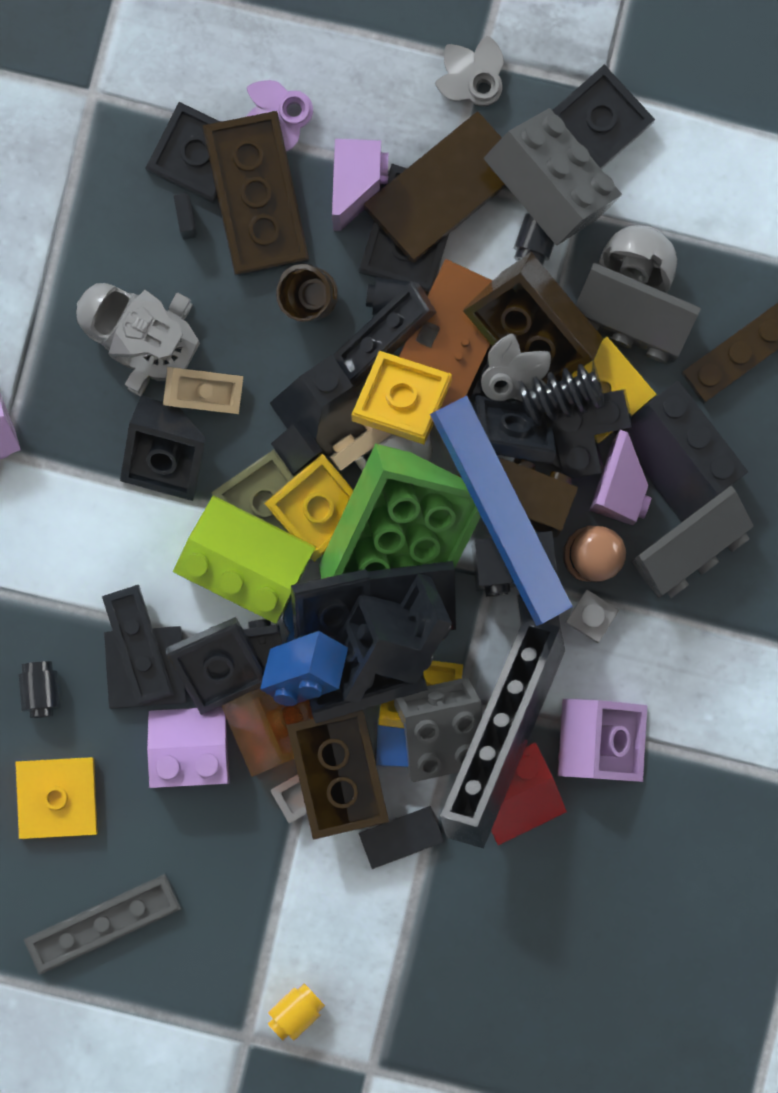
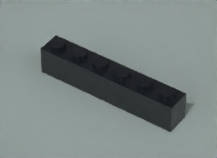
M523 619L440 815L447 838L484 849L565 653L561 627L547 623L536 626L534 620Z

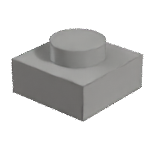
M586 590L565 623L599 643L619 610Z
M298 774L270 790L289 824L307 814Z

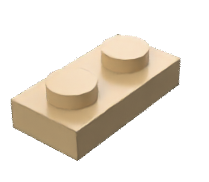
M167 367L163 405L239 414L243 376Z
M365 426L367 431L354 439L352 434H349L333 446L336 453L329 458L336 468L341 471L371 450L375 443L379 444L392 434Z

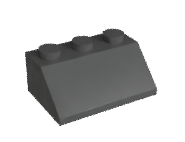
M597 263L593 264L576 303V306L597 331L599 330L612 336L610 340L613 343L631 349L633 345L647 351L645 355L648 358L666 364L668 360L675 362L679 357L701 310L700 307Z
M730 486L643 551L631 563L658 598L665 593L672 598L689 585L685 578L694 571L698 570L703 575L720 561L715 555L726 547L733 552L750 538L746 532L754 527L738 494Z

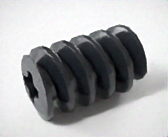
M594 361L592 372L590 373L587 372L582 364H578L576 377H573L569 370L564 368L562 381H558L554 374L550 372L547 377V385L544 386L538 377L535 376L533 377L532 389L528 390L522 380L518 381L528 418L531 417L537 426L543 425L544 413L547 414L552 422L558 421L559 409L562 410L567 418L573 417L574 405L578 407L582 414L588 413L590 400L597 410L603 408L604 394Z

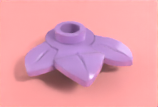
M264 80L247 86V92L256 104V107L247 116L277 111L286 152L291 150L299 140L300 128L307 125L312 118L313 105L310 98L300 91H287L277 81ZM292 104H297L302 109L297 117H292L287 113L288 107Z

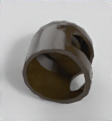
M309 264L294 265L286 269L281 275L276 289L277 302L281 311L291 319L305 322L319 321L327 317L335 309L338 301V287L334 278L325 270Z

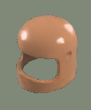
M586 526L576 530L568 537L563 547L565 566L571 575L580 581L601 582L613 578L622 569L626 560V548L622 538L615 531L603 526ZM570 547H571V559H572V562H573V565H574L575 569L572 567V564H571V561H570V558H569V557H570Z

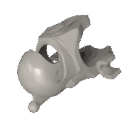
M96 283L89 287L77 302V323L89 338L103 345L109 351L108 354L112 359L130 369H134L125 386L128 387L130 392L140 397L146 390L150 378L156 381H166L167 367L186 369L200 345L190 325L184 321L193 304L190 303L191 300L179 293H176L168 312L164 309L162 302L146 290L140 295H136L134 293H127L107 283ZM175 349H182L181 353H179ZM175 356L177 359L173 361L171 357Z

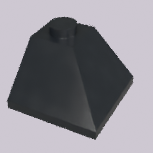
M332 355L299 376L270 402V405L287 429L292 424L301 420L322 449L320 454H323L325 457L334 452L333 446L349 434H352L355 438L366 430L364 425L352 421L351 414L359 395Z
M141 396L129 422L120 481L193 501L206 438L179 407L163 405L162 401Z

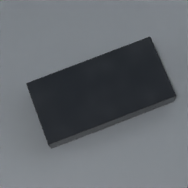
M431 806L358 833L372 869L444 842Z

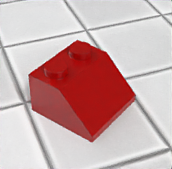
M536 742L525 747L492 827L491 833L497 845L567 812L553 776Z

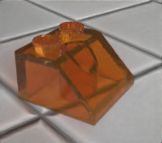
M260 688L221 706L252 777L294 760L287 725L314 719L309 699L294 706H285L277 703L274 697L261 691Z

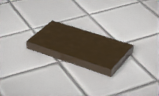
M277 111L203 125L202 129L234 276L308 261L309 255Z
M477 111L366 201L363 208L410 261L414 263L506 187L504 182L484 160V157L502 137Z

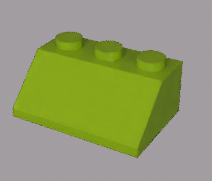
M213 495L191 532L173 569V573L276 624L284 614L292 598L291 585L299 584L316 546Z

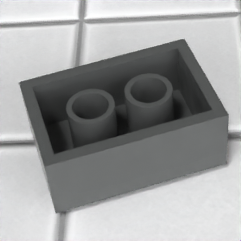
M550 108L509 130L484 157V160L556 246L595 222L622 196V193L614 185L613 180L601 170L591 158L588 150L575 139L565 127L562 119L555 115Z

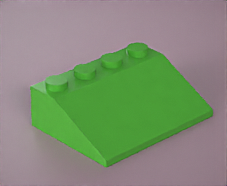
M375 443L318 565L321 579L363 569L375 571L453 561L455 568L481 518L463 479L412 452Z

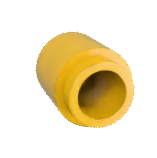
M304 983L298 989L294 987L268 1012L273 1019L267 1024L283 1041L288 1036L295 1041L321 1016L318 1012L325 1005Z

